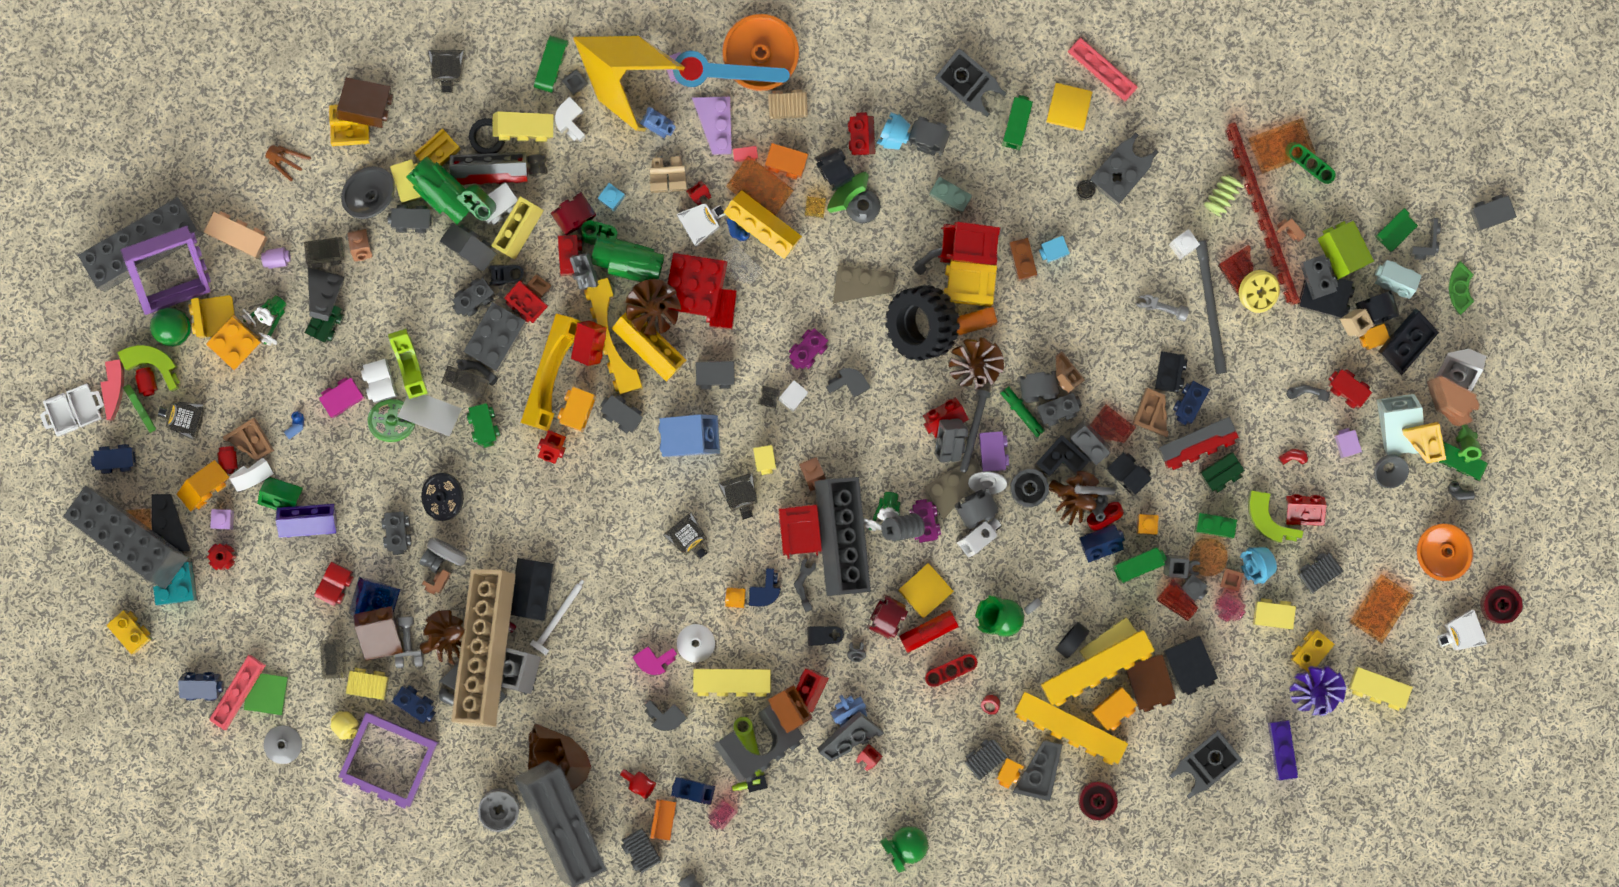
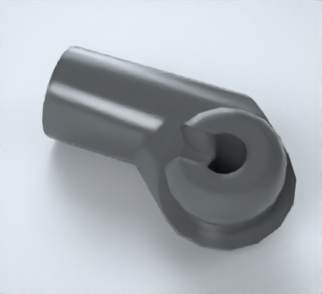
M1452 481L1449 484L1448 491L1456 500L1475 499L1474 490L1464 491L1457 481Z
M1099 495L1097 500H1095L1097 506L1092 511L1098 521H1103L1105 519L1103 511L1108 505V497L1106 495Z

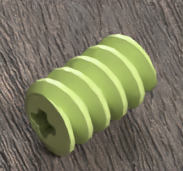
M1227 174L1220 178L1223 183L1218 182L1216 184L1218 189L1212 190L1214 196L1209 195L1208 199L1210 202L1204 203L1208 210L1219 217H1222L1220 212L1227 213L1224 206L1231 207L1228 200L1235 201L1232 194L1240 193L1236 188L1244 187L1242 183Z

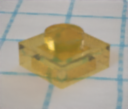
M807 196L805 216L824 218L826 199Z

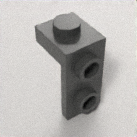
M1438 218L1431 220L1430 246H1412L1410 248V256H1415L1414 259L1426 260V257H1434L1439 252V242L1436 241L1437 234H1440L1441 223H1438Z

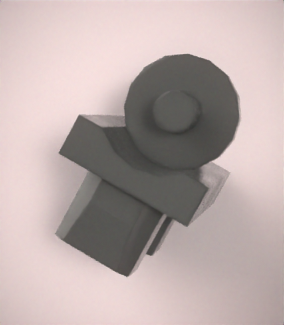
M591 253L572 255L570 257L574 270L572 276L574 280H577L579 289L597 287L599 285L597 272L594 270L591 262Z

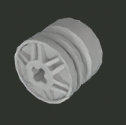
M496 788L490 790L483 796L479 804L478 816L480 822L490 831L502 832L508 830L518 818L520 809L518 799L507 789ZM499 804H501L502 809L505 811H500V813H496V808H494V806L498 807Z

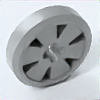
M433 537L427 543L429 550L459 566L464 565L468 559L465 553L440 539Z

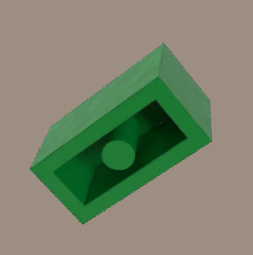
M1197 513L1194 532L1234 539L1238 519Z

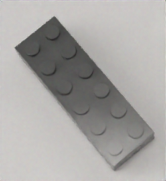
M859 477L814 481L826 596L871 592Z

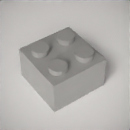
M506 648L501 687L531 694L541 657Z

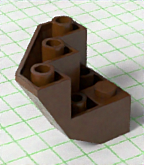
M534 724L528 736V770L548 760L561 767L567 783L573 792L587 780L592 768L587 752L572 738L539 724Z

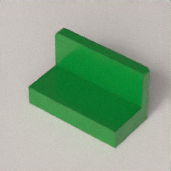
M1405 208L1375 236L1390 252H1393L1418 226L1408 216L1410 213Z
M268 477L259 490L257 504L274 510L282 507H295L303 488Z

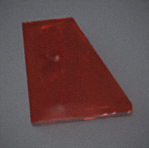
M1250 245L1217 265L1238 297L1241 282L1254 270L1250 256Z
M1108 405L1102 408L1090 424L1103 439L1125 443L1136 429L1135 426Z
M1174 579L1169 582L1156 599V601L1187 621L1192 618L1198 609L1197 605Z

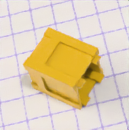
M951 261V264L945 268V275L948 276V286L944 288L943 294L947 293L951 298L950 301L955 304L992 307L997 266Z

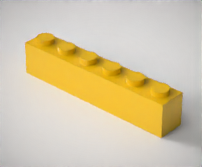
M1140 630L1040 685L1050 704L1060 706L1067 702V697L1071 695L1076 697L1084 693V688L1088 686L1093 688L1101 683L1100 680L1106 676L1108 679L1118 674L1117 671L1123 667L1125 670L1135 665L1134 661L1140 658L1142 661L1152 656L1151 652L1155 650L1145 631Z
M1023 692L1014 710L1017 713L1016 718L1027 722L1029 719L1035 722L1034 727L1042 731L1047 728L1052 731L1050 735L1060 740L1063 736L1069 739L1068 744L1076 748L1081 745L1086 748V753L1094 757L1098 754L1103 757L1102 761L1112 766L1113 763L1119 764L1128 746V743L1027 692Z

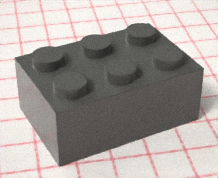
M492 302L463 352L499 372L527 322Z

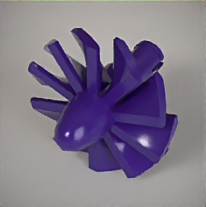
M1310 666L1308 667L1311 675L1310 678L1308 672L1299 673L1294 676V678L1308 686L1302 687L1294 682L1289 688L1290 691H1303L1305 694L1291 696V700L1296 704L1303 699H1310L1297 709L1299 711H1310L1314 704L1315 709L1312 715L1320 714V716H1325L1333 712L1339 702H1344L1346 684L1342 674L1335 672L1331 667L1325 666L1324 669Z

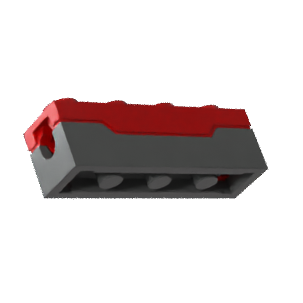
M527 152L450 155V174L461 185L528 182Z
M1227 417L1159 447L1158 450L1165 462L1166 468L1176 470L1183 466L1182 462L1189 460L1192 463L1201 459L1200 454L1207 452L1210 455L1217 452V447L1223 444L1225 448L1235 444V439L1239 438L1231 418Z

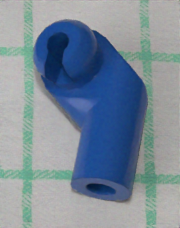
M730 218L726 219L731 237L739 241H746L750 237V233L738 227L735 221Z

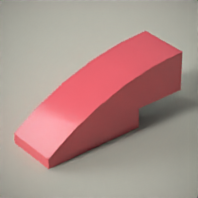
M120 359L105 362L108 381L100 382L106 418L109 421L115 419L123 395L124 366Z

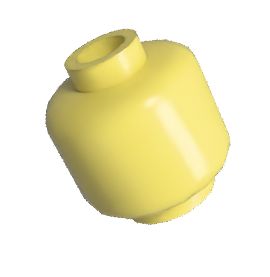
M339 711L331 718L330 728L340 739H352L357 735L359 722L350 712Z

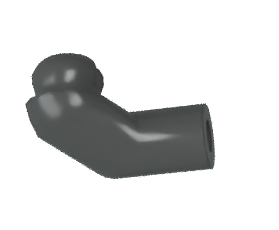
M446 688L439 691V699L453 706L455 695L449 693Z

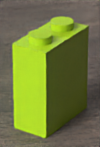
M1354 220L1347 224L1343 221L1335 225L1336 229L1332 226L1322 231L1324 235L1317 238L1325 256L1330 260L1337 279L1345 277L1374 262Z

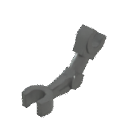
M805 558L801 563L800 574L794 582V587L801 598L805 612H809L813 609L806 597L803 584L807 576L816 569V564L813 563L811 568H806L805 563L807 559Z

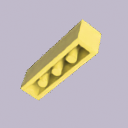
M693 669V692H697V696H709V692H717V696H728V693H736V696H747V693H755L756 697H767V693H771V669Z

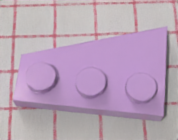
M730 97L692 98L712 155L732 154Z

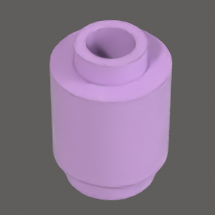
M285 247L266 250L261 253V260L264 268L272 269L288 266L291 256L289 250L286 251Z

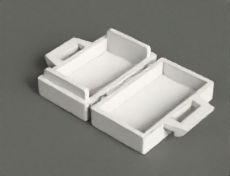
M86 383L67 391L66 394L62 393L43 401L46 411L40 414L45 429L53 428L56 436L59 437L79 429V426L84 427L101 420L102 417L99 409L104 404L99 391L91 392L89 384ZM95 394H96V397H97L98 402H99V404H100V405H98V406H97V404H96V402H95V399H94V397H93V395H95ZM46 414L49 416L51 425H48L45 417Z

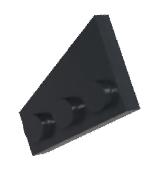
M151 494L152 531L180 552L191 551L172 494Z

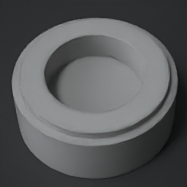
M1036 598L1024 607V611L1028 615L1043 603L1039 598Z

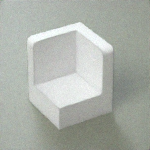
M793 381L779 397V401L794 412L808 392L797 382Z

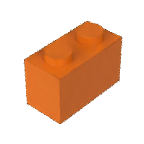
M771 143L765 167L771 173L779 174L780 171L787 173L786 177L797 180V177L802 178L808 154Z

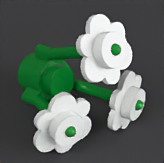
M275 295L251 314L242 309L244 314L242 315L243 321L248 325L252 324L256 327V323L252 319L254 316H257L261 323H266L269 326L272 325L267 335L260 332L258 334L261 342L265 345H277V341L271 336L280 318L285 313L283 309L286 307V303L279 296ZM270 314H272V315H274V316L277 314V317L275 318V320H274L273 316H271Z
M884 492V496L880 498L872 520L864 518L865 527L872 531H876V529L882 530L881 525L876 522L877 518L884 521L887 518L900 516L901 502L898 501L899 495L894 492Z

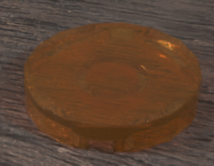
M1211 538L1202 539L1191 548L1189 560L1200 562V565L1192 567L1200 575L1214 576L1220 573L1227 564V551L1218 540Z

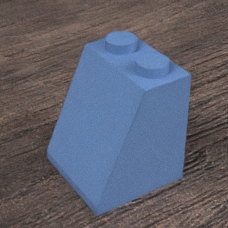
M700 414L659 418L658 429L661 434L660 451L662 457L720 453L718 415Z

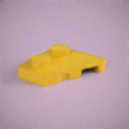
M1439 422L1402 429L1403 435L1410 441L1415 450L1420 453L1427 464L1446 460Z

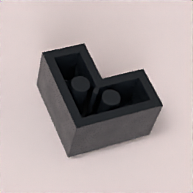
M1061 435L1035 465L1048 477L1061 464L1077 475V471H1081L1090 460Z
M1123 452L1106 470L1132 496H1135L1152 480L1150 477L1151 472L1145 466H1137L1134 457L1129 453L1125 454Z

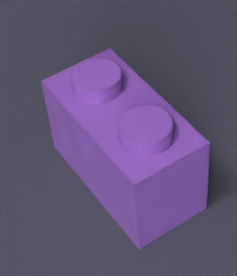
M1003 431L980 433L982 472L1006 470V466H1009L1008 454L1005 455L1004 447H1008L1007 435H1003Z

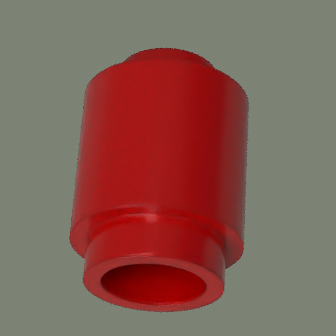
M150 367L136 370L135 379L139 394H143L144 397L154 395L155 391L158 390L154 372L151 371Z
M234 446L220 447L217 453L218 464L227 475L233 474L234 470H238L237 453L234 451Z

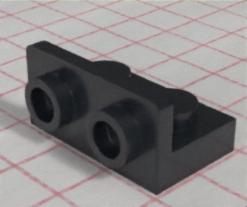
M1161 351L1155 383L1156 390L1178 393L1179 389H1183L1184 378H1181L1182 370L1186 371L1188 359H1184L1185 354Z

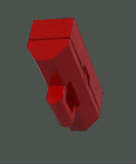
M951 610L899 635V638L906 652L909 653L959 626Z

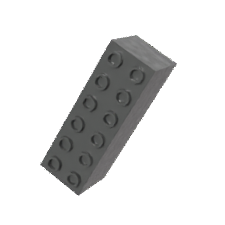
M176 197L78 254V257L95 287L103 292H107L131 278L121 249L185 226L188 227L190 233L194 232L196 239L203 236L204 233L186 202ZM187 243L134 261L137 272L139 273L186 246Z
M86 485L62 516L145 580L164 589L167 588L188 559L186 555L105 494Z
M547 760L515 777L516 785L560 880L570 887H577L607 871L561 767Z

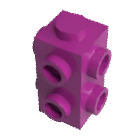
M815 328L812 331L808 329L801 337L804 340L799 345L795 343L788 351L790 353L789 358L791 359L789 363L797 370L799 368L802 370L805 368L810 369L816 362L814 357L818 353L822 355L829 347L826 345L829 340Z
M927 499L916 500V504L912 505L913 509L909 510L910 514L915 513L922 518L925 529L922 536L915 537L914 539H918L919 543L938 540L941 530L940 525L935 523L934 517L938 516L936 505H932V502H927Z

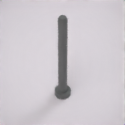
M978 390L977 392L979 399L960 471L963 473L968 471L986 399L990 398L991 395L990 392L985 390Z

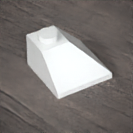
M1471 349L1450 352L1447 354L1435 378L1443 376L1471 392L1484 369L1486 355Z

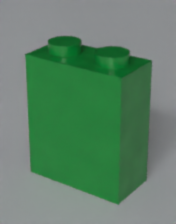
M1023 95L1014 97L1001 146L1020 151L1033 101H1029V97Z
M1156 547L1112 567L1121 584L1164 566V561L1167 559L1163 550H1159Z

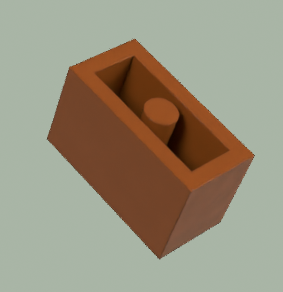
M1025 238L1009 242L1008 245L1017 280L1021 281L1036 277L1038 274L1029 239Z
M794 685L768 699L772 710L776 713L781 726L787 733L813 718Z

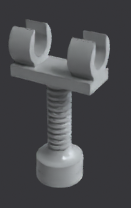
M1151 295L1139 296L1138 298L1145 299L1146 303H1136L1139 308H1146V310L1159 309L1175 314L1176 319L1185 322L1189 313V307L1180 305L1179 308L1158 302V298Z
M413 617L398 618V626H401L404 632L405 650L403 653L395 654L396 668L404 667L403 656L414 655L415 667L423 666L422 652L412 651L410 626L414 624Z

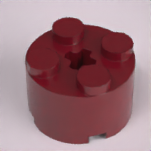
M582 192L575 195L572 201H569V199L565 200L559 205L560 207L550 213L564 235L575 232L584 222L596 217L595 211Z
M1499 585L1493 586L1484 592L1481 597L1480 608L1484 617L1490 622L1508 624L1513 622L1522 612L1523 601L1515 589L1510 586ZM1503 602L1505 606L1502 608L1498 607V603Z
M884 594L882 597L885 600H879L870 617V620L873 621L872 625L868 624L867 628L887 639L890 637L895 638L899 631L897 626L901 620H905L908 611L905 609V604Z
M1092 781L1084 785L1080 790L1078 806L1081 812L1088 818L1101 821L1114 814L1118 806L1116 792L1110 785L1101 781ZM1099 795L1100 799L1102 800V804L1098 803L1097 806H1095V802L1093 801V799L1097 798Z

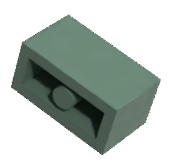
M938 177L929 196L963 214L972 198L971 194L941 177Z

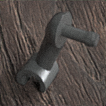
M942 247L931 250L921 260H917L914 264V271L918 275H922L927 269L925 264L933 258L941 256Z
M458 359L456 361L460 370L480 371L486 376L484 380L491 386L498 380L497 376L480 362Z
M1309 385L1290 388L1286 393L1289 399L1297 398L1304 393L1318 395V400L1325 402L1330 397L1328 391Z

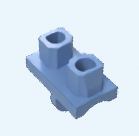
M651 107L647 108L646 114L643 115V119L640 121L641 125L664 139L666 135L671 136L676 127L672 124L673 121Z
M840 695L841 702L835 704L837 709L831 712L835 723H838L840 726L849 720V716L856 714L858 711L867 717L866 705L861 696L854 700L852 696L844 699L843 695Z

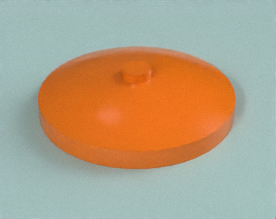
M767 14L750 15L734 24L727 33L723 43L724 64L785 68L789 71L791 77L799 59L798 41L792 29L779 18ZM733 79L739 85L754 91H768L784 84L781 82Z

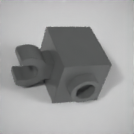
M1165 555L1167 560L1164 561L1163 574L1166 576L1188 578V572L1194 576L1199 575L1198 571L1192 570L1194 565H1200V562L1197 560L1189 562V559L1185 556Z

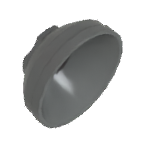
M868 189L857 194L848 204L846 209L848 216L857 223L864 224L873 221L880 212L879 198ZM862 199L869 203V207L865 211L860 210L857 206L858 202Z
M1394 454L1382 457L1374 467L1376 481L1385 488L1400 486L1406 481L1409 474V467L1406 461L1401 456ZM1393 463L1394 466L1390 471L1383 470L1385 464Z

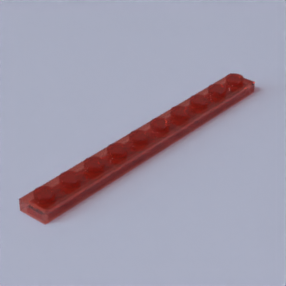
M1236 122L1228 124L1225 135L1228 141H1232L1234 148L1231 151L1234 159H1238L1240 163L1238 171L1241 177H1245L1247 184H1244L1247 195L1251 194L1253 200L1251 202L1252 210L1254 213H1258L1260 219L1257 220L1260 231L1264 230L1266 236L1264 238L1265 246L1271 250L1273 255L1270 256L1273 267L1277 266L1279 272L1277 274L1278 282L1284 286L1286 291L1283 292L1286 303L1290 302L1291 306L1300 303Z

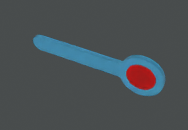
M696 51L681 53L675 61L683 65L685 69H673L676 80L686 87H697L704 83L707 77L781 83L787 82L790 78V73L785 68L708 63L707 59Z

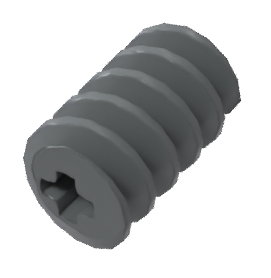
M915 513L885 519L882 522L881 529L885 540L896 542L922 536L925 527L922 518Z

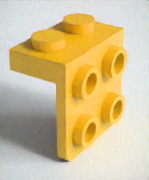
M232 296L191 299L189 312L194 318V323L191 324L193 334H196L198 338L213 337L233 314L235 315Z

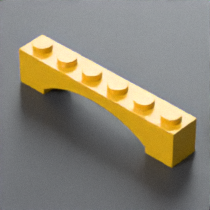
M608 277L598 280L599 285L597 287H587L584 293L587 301L591 300L593 306L590 308L592 318H596L598 324L607 327L603 353L604 356L608 355L610 362L607 363L610 374L614 373L616 379L612 381L614 389L623 395L643 387L637 369L632 370L621 359L614 347L608 326V308L610 299L614 297Z
M555 314L520 423L544 431L550 429L554 413H552V393L556 375L565 354L574 343L577 322L582 321Z

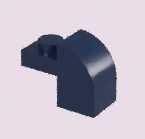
M766 568L765 587H750L749 606L764 607L777 600L781 588H773V584H777L778 573H774V569Z
M675 777L671 796L711 805L716 786L682 777Z

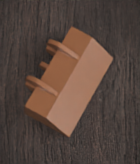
M1443 376L1426 381L1435 410L1443 414L1452 425L1462 426L1473 420L1469 416L1470 412L1479 409V402L1475 398L1476 394Z

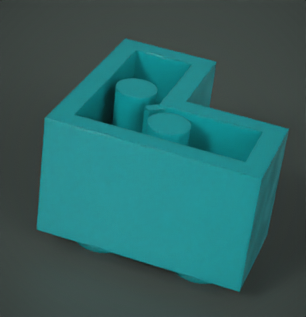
M185 562L172 579V584H169L166 589L153 586L155 606L197 600L192 562Z

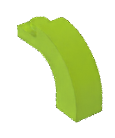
M407 329L388 334L409 399L428 394L420 363Z
M145 345L132 346L117 352L125 370L130 371L143 364H152L160 370L170 391L173 392L179 389L178 384L180 380L176 373H172L178 366L165 352Z
M1251 490L1248 498V512L1258 532L1269 540L1282 543L1283 536H1286L1285 540L1297 542V538L1301 539L1303 537L1302 530L1281 527L1271 519L1268 508L1271 494Z

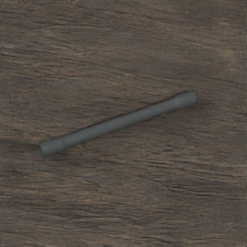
M1204 240L1198 241L1200 245L1196 248L1200 264L1213 346L1216 374L1227 373V367L1221 342L1208 260L1207 241Z

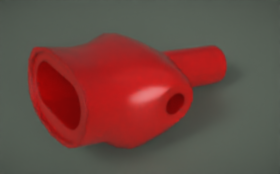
M623 769L620 773V776L630 782L628 789L644 799L651 795L656 786V782L640 771L633 775Z

